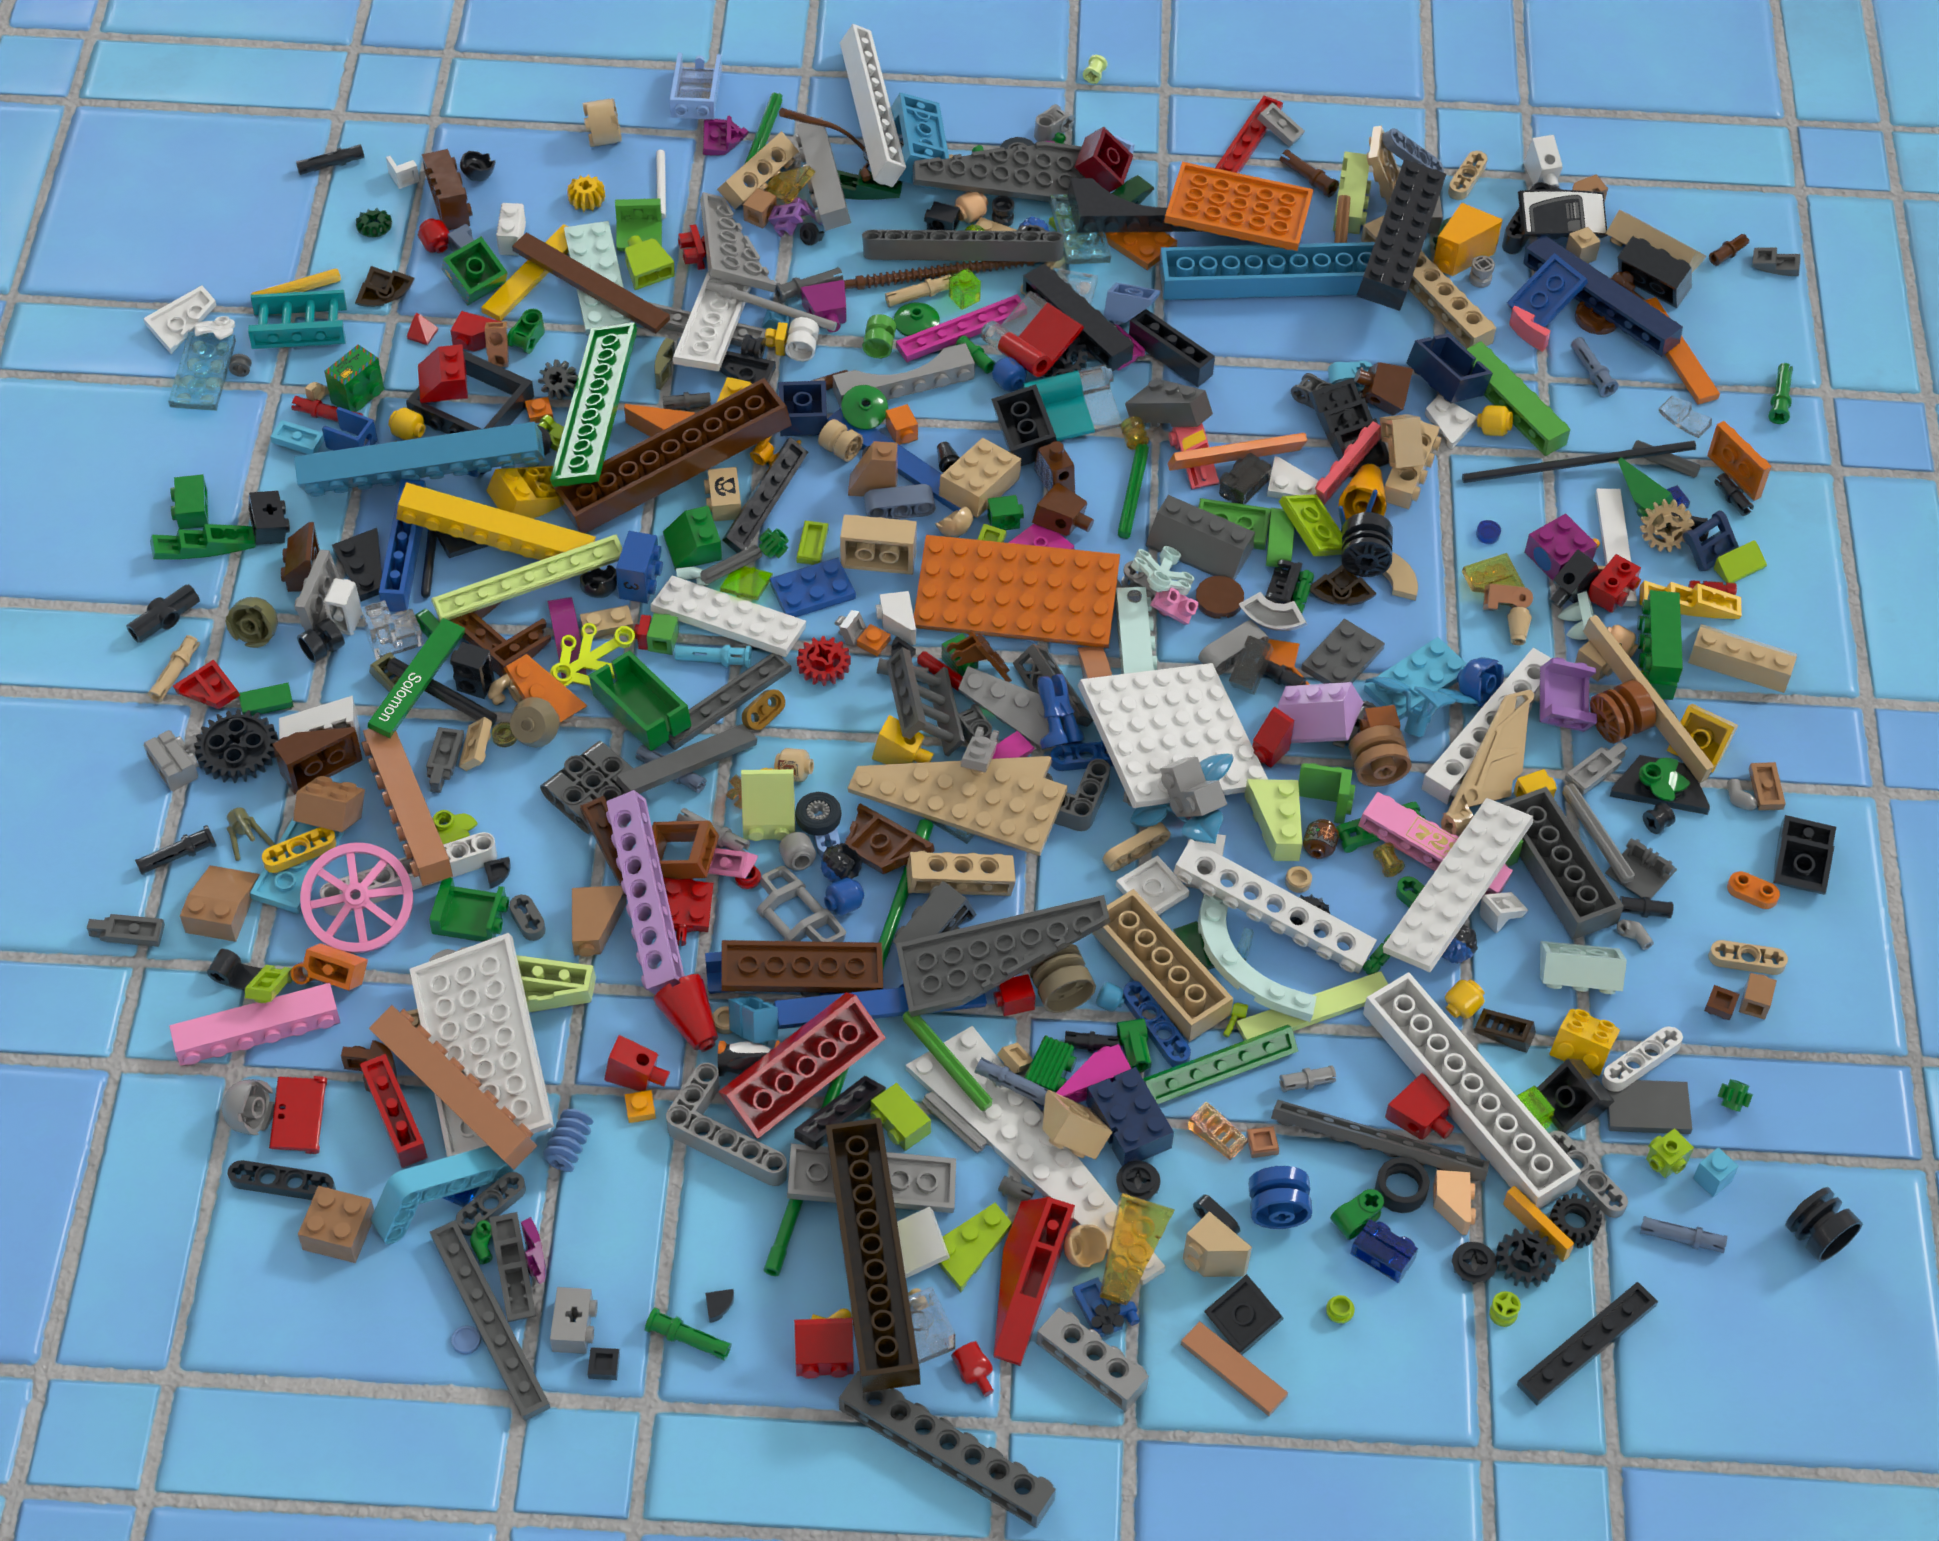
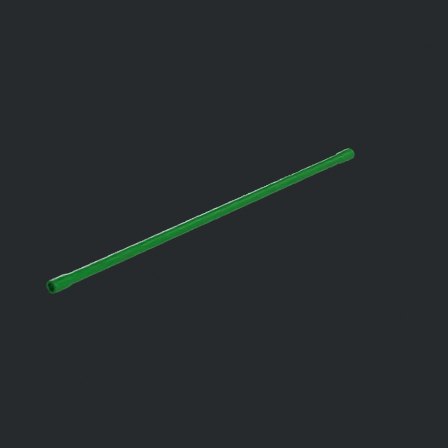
M926 819L920 820L915 834L929 841L934 827L933 823ZM906 865L878 942L882 943L883 968L909 895ZM849 1068L829 1083L821 1109L840 1095ZM789 1199L774 1245L770 1249L763 1269L768 1275H780L787 1254V1247L804 1200Z

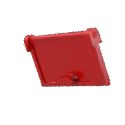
M278 1077L269 1144L270 1149L305 1151L306 1154L319 1153L325 1087L328 1081L326 1077Z

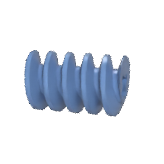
M576 1109L562 1111L560 1119L556 1123V1128L552 1132V1138L547 1143L548 1147L543 1151V1157L552 1167L564 1172H572L574 1170L572 1163L578 1161L579 1158L576 1154L582 1152L583 1148L581 1145L587 1142V1138L584 1135L591 1133V1128L588 1125L593 1124L592 1118Z

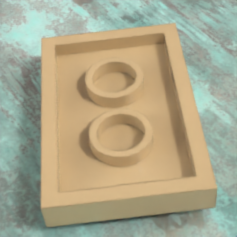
M1381 125L1373 127L1372 137H1369L1370 152L1367 153V162L1373 168L1375 182H1378L1380 185V195L1382 198H1385L1388 205L1400 171L1393 153L1383 143L1382 135L1384 130Z

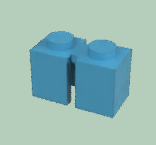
M753 995L729 999L730 1031L736 1033L742 1039L762 1045L768 1044L770 1040L779 1039L778 1007L764 1002Z

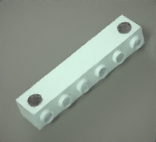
M1146 587L1116 588L1115 606L1121 674L1157 670V656H1152V651H1155V636H1150V631H1153L1154 626L1153 616L1148 614L1152 610V606H1150L1152 600L1151 597H1147Z

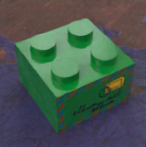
M482 236L444 257L441 268L467 306L502 286L506 282L508 274Z
M359 344L324 371L330 401L336 407L357 412L384 390L379 358Z

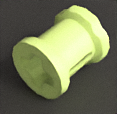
M1092 55L1088 61L1089 66L1083 71V78L1089 83H1098L1102 78L1101 73L1107 68V61L1101 55Z

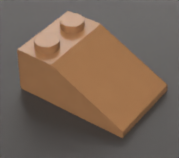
M210 865L188 894L181 911L180 918L185 933L236 942L252 902L250 891L260 874Z

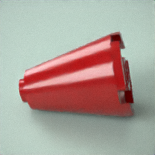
M691 974L679 978L680 984L674 987L671 984L666 985L657 992L653 999L657 1008L694 1050L705 1052L716 1045L715 1041L718 1039L704 980L699 974Z

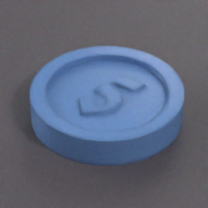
M462 1326L454 1331L451 1342L453 1348L458 1353L470 1354L478 1349L481 1338L476 1328Z

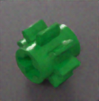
M768 528L760 535L759 540L761 543L759 548L767 557L772 558L776 555L777 558H780L787 551L788 546L786 544L789 540L780 529L776 528L772 532Z
M1730 1079L1728 1085L1722 1083L1718 1093V1097L1723 1098L1721 1105L1741 1112L1742 1106L1749 1107L1753 1094L1748 1093L1750 1086L1734 1079Z

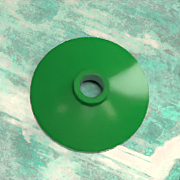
M924 303L906 304L900 307L894 315L896 329L907 337L940 323L938 312L930 305Z
M858 385L849 389L841 403V411L845 420L853 427L862 430L873 429L882 424L886 418V410H888V402L884 394L870 385ZM866 401L870 406L864 407L861 403Z

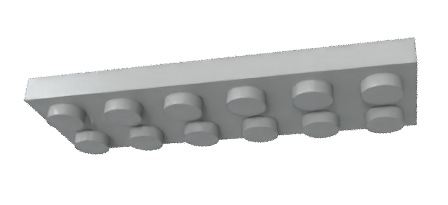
M791 1144L787 1199L836 1203L828 1147L820 1146L814 1150L807 1145ZM886 1152L895 1208L923 1210L930 1207L934 1212H954L956 1158Z

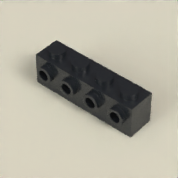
M1143 310L1130 320L1129 335L1147 353L1196 387L1202 385L1213 375L1215 356L1149 310Z

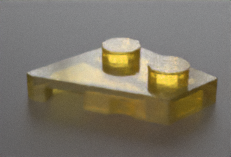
M808 165L778 173L769 181L768 187L764 191L777 196V200L790 204L816 171Z
M1507 553L1464 566L1462 569V573L1472 592L1484 593L1485 585L1488 584L1525 587Z

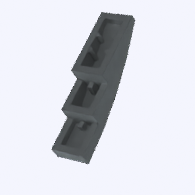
M514 1212L489 1217L507 1320L511 1322L536 1317L518 1214Z

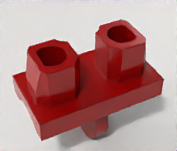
M696 224L690 225L689 232L678 234V244L680 249H683L685 265L696 263L698 270L705 269L703 262L706 254L704 236L700 238Z

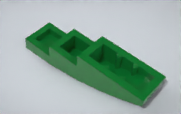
M204 524L203 530L178 529L176 536L152 535L150 539L153 559L205 558L256 547L252 526Z

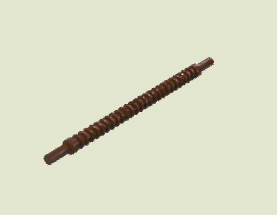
M962 261V264L956 262L955 265L952 263L949 266L943 264V267L937 265L936 268L931 265L929 269L925 266L923 270L918 267L917 270H914V268L911 271L905 269V272L899 270L898 273L892 271V274L886 272L885 275L880 272L878 276L874 273L872 277L869 274L866 277L858 275L855 279L844 280L845 289L857 288V290L865 289V286L871 288L872 285L877 287L880 284L883 287L885 283L890 286V283L896 285L897 282H900V284H903V281L909 283L910 280L913 282L916 279L922 281V278H925V280L929 279V277L935 279L936 276L941 278V276L949 274L951 277L954 274L960 276V273L966 275L967 272H970V274H973V271L979 273L980 270L985 273L987 269L991 272L993 268L998 271L999 268L1002 270L1005 267L1011 269V266L1017 268L1018 265L1023 267L1024 264L1026 266H1034L1038 262L975 261L972 263V261H968V263H965V261Z

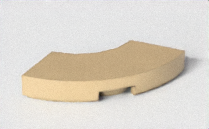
M1392 552V564L1382 575L1389 580L1392 586V595L1416 601L1418 592L1416 575L1403 558Z

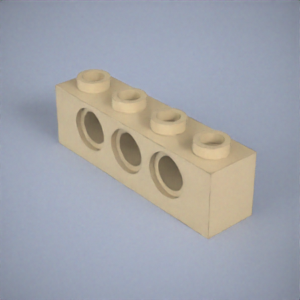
M781 131L717 190L736 209L741 204L743 205L757 188L764 190L768 186L766 184L768 179L773 182L781 175L780 168L784 167L787 169L796 161L793 157L799 150Z
M1423 422L1425 432L1422 435V444L1425 445L1427 452L1424 465L1401 468L1392 467L1384 487L1387 503L1409 509L1412 501L1418 500L1421 491L1419 484L1424 485L1428 474L1426 467L1431 468L1435 457L1433 451H1438L1442 440L1441 437H1438L1440 427Z
M925 851L910 852L906 865L908 893H930L935 886H939L944 881L960 894L1011 896L1016 882L1013 855L955 854L951 852L927 853Z

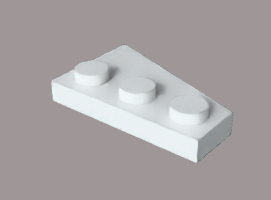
M201 285L145 317L144 324L169 353L172 354L194 331L193 326L202 322L216 307V300Z

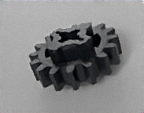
M1080 338L1075 339L1047 373H1045L1046 377L1078 371L1080 376L1082 375L1081 368L1087 367L1088 352H1086V345L1081 344Z
M1524 1228L1523 1233L1520 1234L1517 1229H1513L1511 1236L1505 1234L1502 1242L1498 1243L1496 1249L1498 1252L1495 1256L1499 1262L1497 1269L1498 1271H1506L1505 1280L1511 1277L1514 1278L1515 1286L1519 1282H1524L1525 1288H1528L1530 1282H1533L1536 1287H1540L1542 1280L1548 1282L1551 1274H1554L1555 1264L1558 1259V1255L1553 1254L1555 1245H1547L1548 1236L1542 1239L1539 1238L1538 1230L1533 1234H1529L1528 1228ZM1513 1247L1514 1251L1508 1256V1251ZM1544 1260V1266L1539 1269L1541 1261Z

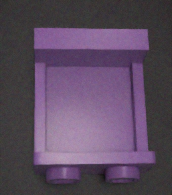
M1559 657L1552 658L1540 667V722L1582 732L1597 723V714L1589 712V679L1596 674V668L1587 666L1585 663L1568 662Z

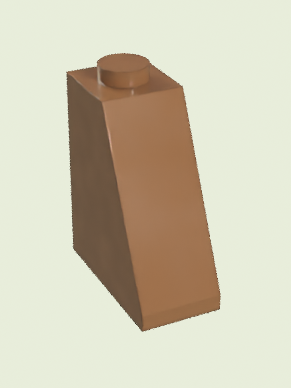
M873 441L850 474L848 496L864 497V494L869 490L897 487L898 443Z
M621 885L572 888V944L574 956L588 957L602 953L626 906V894Z

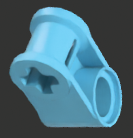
M1367 361L1335 362L1327 369L1329 383L1336 384L1350 378L1354 379L1358 369L1363 367V370L1368 372L1369 368L1373 365ZM1355 382L1358 392L1364 389V385Z

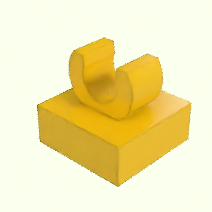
M778 322L777 331L772 328L766 329L765 346L775 347L776 355L785 356L788 323Z

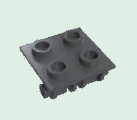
M1631 838L1622 856L1635 873L1634 880L1626 884L1622 883L1612 867L1605 874L1640 898L1650 897L1651 900L1677 871V868L1672 865V861H1667L1659 856L1658 852L1654 854L1652 848L1647 849L1645 845L1640 843L1639 839L1634 840Z

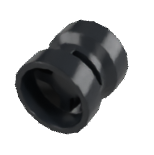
M1008 196L996 197L992 202L993 212L991 220L1009 227L1014 221V201Z

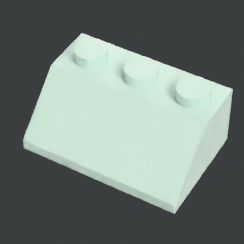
M1547 941L1540 942V979L1543 984H1546V987L1561 989L1562 985L1573 986L1574 990L1584 992L1589 991V988L1599 989V992L1605 994H1615V991H1623L1627 960L1619 948Z

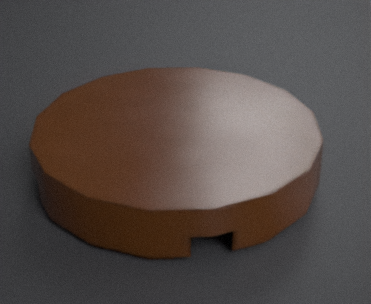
M1583 301L1577 305L1575 312L1576 323L1588 333L1604 335L1618 328L1615 324L1607 321L1604 316L1601 317L1594 312L1593 308L1590 309L1585 306Z
M1226 576L1208 577L1196 589L1198 608L1205 615L1212 618L1233 617L1241 610L1239 603L1244 601V591L1241 585L1232 578Z

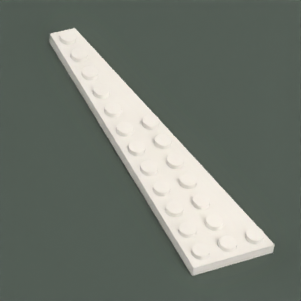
M973 1026L945 1041L944 1044L992 1098V1106L987 1110L981 1111L930 1051L906 1064V1071L929 1092L932 1091L987 1140L988 1146H991L1003 1160L1044 1197H1051L1075 1205L1074 1221L1078 1226L1095 1225L1101 1228L1107 1240L1106 1253L1111 1255L1114 1261L1143 1286L1165 1272L1166 1266L1081 1160L1070 1151V1148L1064 1146L1063 1149H1060L1048 1141L1050 1137L1042 1129L1044 1114L1036 1104L1004 1086L1000 1088L990 1079L974 1073L981 1057L1003 1068L1004 1064Z

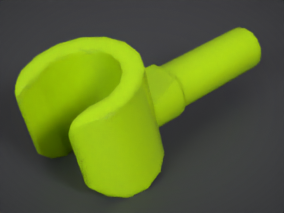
M1235 1003L1233 1005L1231 1018L1223 1036L1227 1038L1230 1036L1237 1018H1246L1247 1004Z

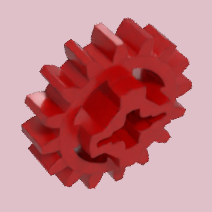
M825 636L821 637V641L812 638V644L804 642V649L798 650L797 666L799 674H804V680L812 678L814 685L818 681H822L823 686H826L827 681L836 684V678L843 680L844 673H849V665H851L849 649L843 648L842 641L836 644L834 637L829 641H826Z

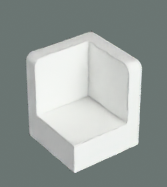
M391 156L386 157L388 173L399 189L420 182L418 168L414 160L397 166Z

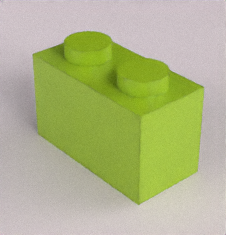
M897 1082L871 1100V1118H881L882 1126L887 1131L889 1139L893 1144H899L904 1151L931 1133V1119Z

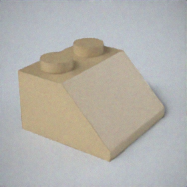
M1050 1090L1045 1094L1042 1129L1050 1137L1048 1141L1060 1149H1063L1064 1146L1070 1148V1151L1080 1158H1084L1086 1155L1096 1160L1112 1131L1089 1107Z
M1208 1212L1187 1233L1183 1260L1190 1270L1197 1271L1203 1277L1244 1276L1248 1270L1252 1247L1212 1213Z

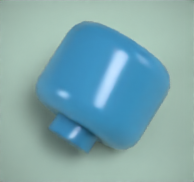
M1110 982L1104 983L1098 993L1096 1005L1109 1012H1114L1117 1007L1121 1008L1125 1001V998L1122 997L1123 989Z

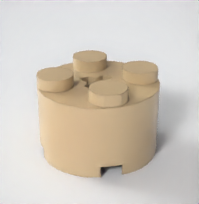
M614 99L583 103L584 114L588 116V118H584L586 131L591 132V134H588L590 147L621 142L620 124H618V114Z

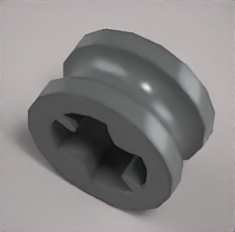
M243 354L233 355L230 359L229 371L239 377L247 376L252 364L251 359Z

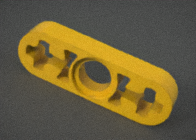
M318 827L273 845L262 853L264 868L268 872L278 873L318 857L336 846L335 833L333 830ZM325 837L328 841L323 842L320 838ZM302 845L306 847L303 853L295 854L292 852L296 846ZM286 851L288 852V858H286V855L284 854V852ZM276 857L278 861L273 862L271 858Z

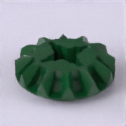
M376 208L374 211L367 209L366 213L360 212L359 217L356 218L358 232L367 237L382 236L392 227L391 215H388L386 210L379 211Z

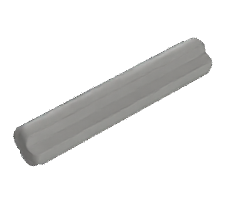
M934 1092L927 1093L924 1096L922 1104L973 1151L978 1153L985 1148L987 1140Z

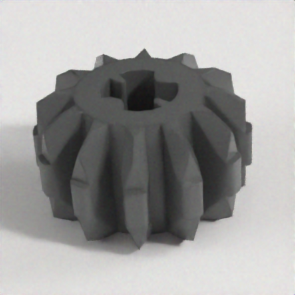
M558 359L554 360L553 366L547 362L545 365L548 370H540L539 372L544 375V378L538 379V383L545 384L541 391L544 393L548 392V397L552 399L556 396L557 399L562 400L564 394L570 397L572 394L569 389H575V385L572 383L577 381L578 376L572 375L576 371L575 367H569V362L567 361L560 363ZM556 376L562 378L561 383L554 381Z

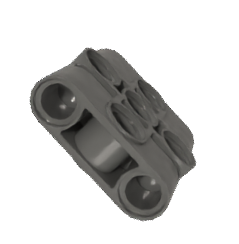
M598 741L580 756L569 757L564 763V768L540 785V789L549 802L582 831L589 834L591 830L580 810V805L603 795L606 801L626 794L616 782L617 775L633 768L605 743Z

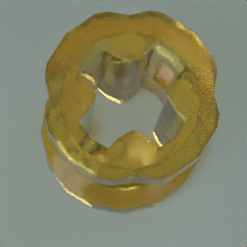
M1384 843L1373 851L1374 858L1379 860L1383 867L1382 872L1385 877L1395 876L1405 867L1403 861L1399 860L1395 854L1393 843Z

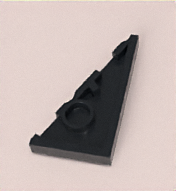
M727 351L719 371L727 377L748 381L752 384L763 378L769 383L775 371L776 362Z

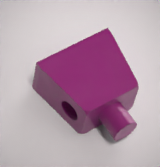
M844 280L801 287V301L805 311L837 322L835 331H828H838L841 327L840 324L847 321Z

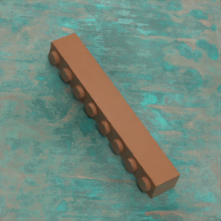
M371 729L363 730L365 741L361 742L364 754L365 756H371L368 759V763L372 773L377 772L378 774L375 775L378 789H384L385 791L381 793L385 806H391L388 812L392 824H398L395 827L400 842L405 841L406 843L402 847L406 859L412 858V862H409L413 876H419L422 886L452 877L453 874L448 855L397 732L395 731L392 737L388 738Z
M391 1005L369 1029L514 1170L537 1147L530 1139L534 1134L523 1123L517 1126L513 1122L517 1117L505 1106L500 1110L496 1106L499 1100L488 1089L483 1093L479 1089L482 1084L471 1073L466 1077L462 1073L465 1067L456 1058L447 1059L445 1055L448 1051L437 1040L432 1044L428 1040L432 1035L421 1025L415 1028L411 1024L415 1019L404 1008L399 1012Z

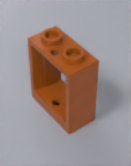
M710 820L653 822L652 830L663 878H707L719 838ZM667 842H694L689 860L662 861Z

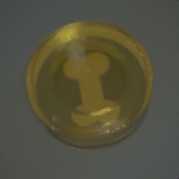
M500 722L493 727L492 739L497 746L509 747L516 743L517 738H515L511 731L510 722Z

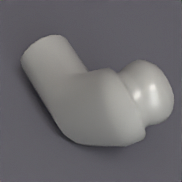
M1731 779L1727 782L1730 802L1733 805L1749 811L1757 807V799L1741 790L1740 780Z

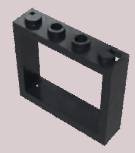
M464 351L466 375L512 395L484 429L511 425L525 409V401L534 398L533 382ZM419 387L406 400L407 408L421 414L424 424L436 431L452 434L481 429L426 403H421Z

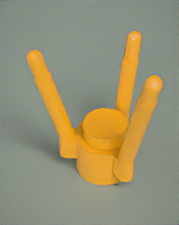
M772 436L757 443L750 453V457L758 465L764 466L767 462L771 465L778 454L773 455L774 447L769 443Z

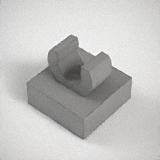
M851 610L847 617L839 616L834 623L839 626L840 630L838 633L843 636L846 644L851 646L856 645L857 639L866 629L860 612Z

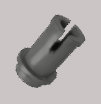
M1004 1176L998 1191L1004 1197L1008 1195L1019 1201H1027L1033 1197L1035 1188L1013 1180V1176Z

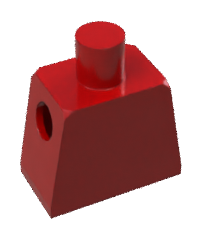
M618 1035L608 1058L604 1081L642 1092L647 1090L650 1082L665 1087L670 1072L656 1066L658 1060L656 1052Z
M1423 1073L1388 1104L1385 1118L1418 1139H1425L1432 1131L1446 1139L1454 1130V1126L1446 1120L1450 1109L1449 1101Z

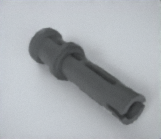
M837 267L804 279L795 277L792 281L784 284L776 283V298L781 304L785 303L786 299L797 296L801 298V287L843 280V275L834 277V275L840 274L842 271Z

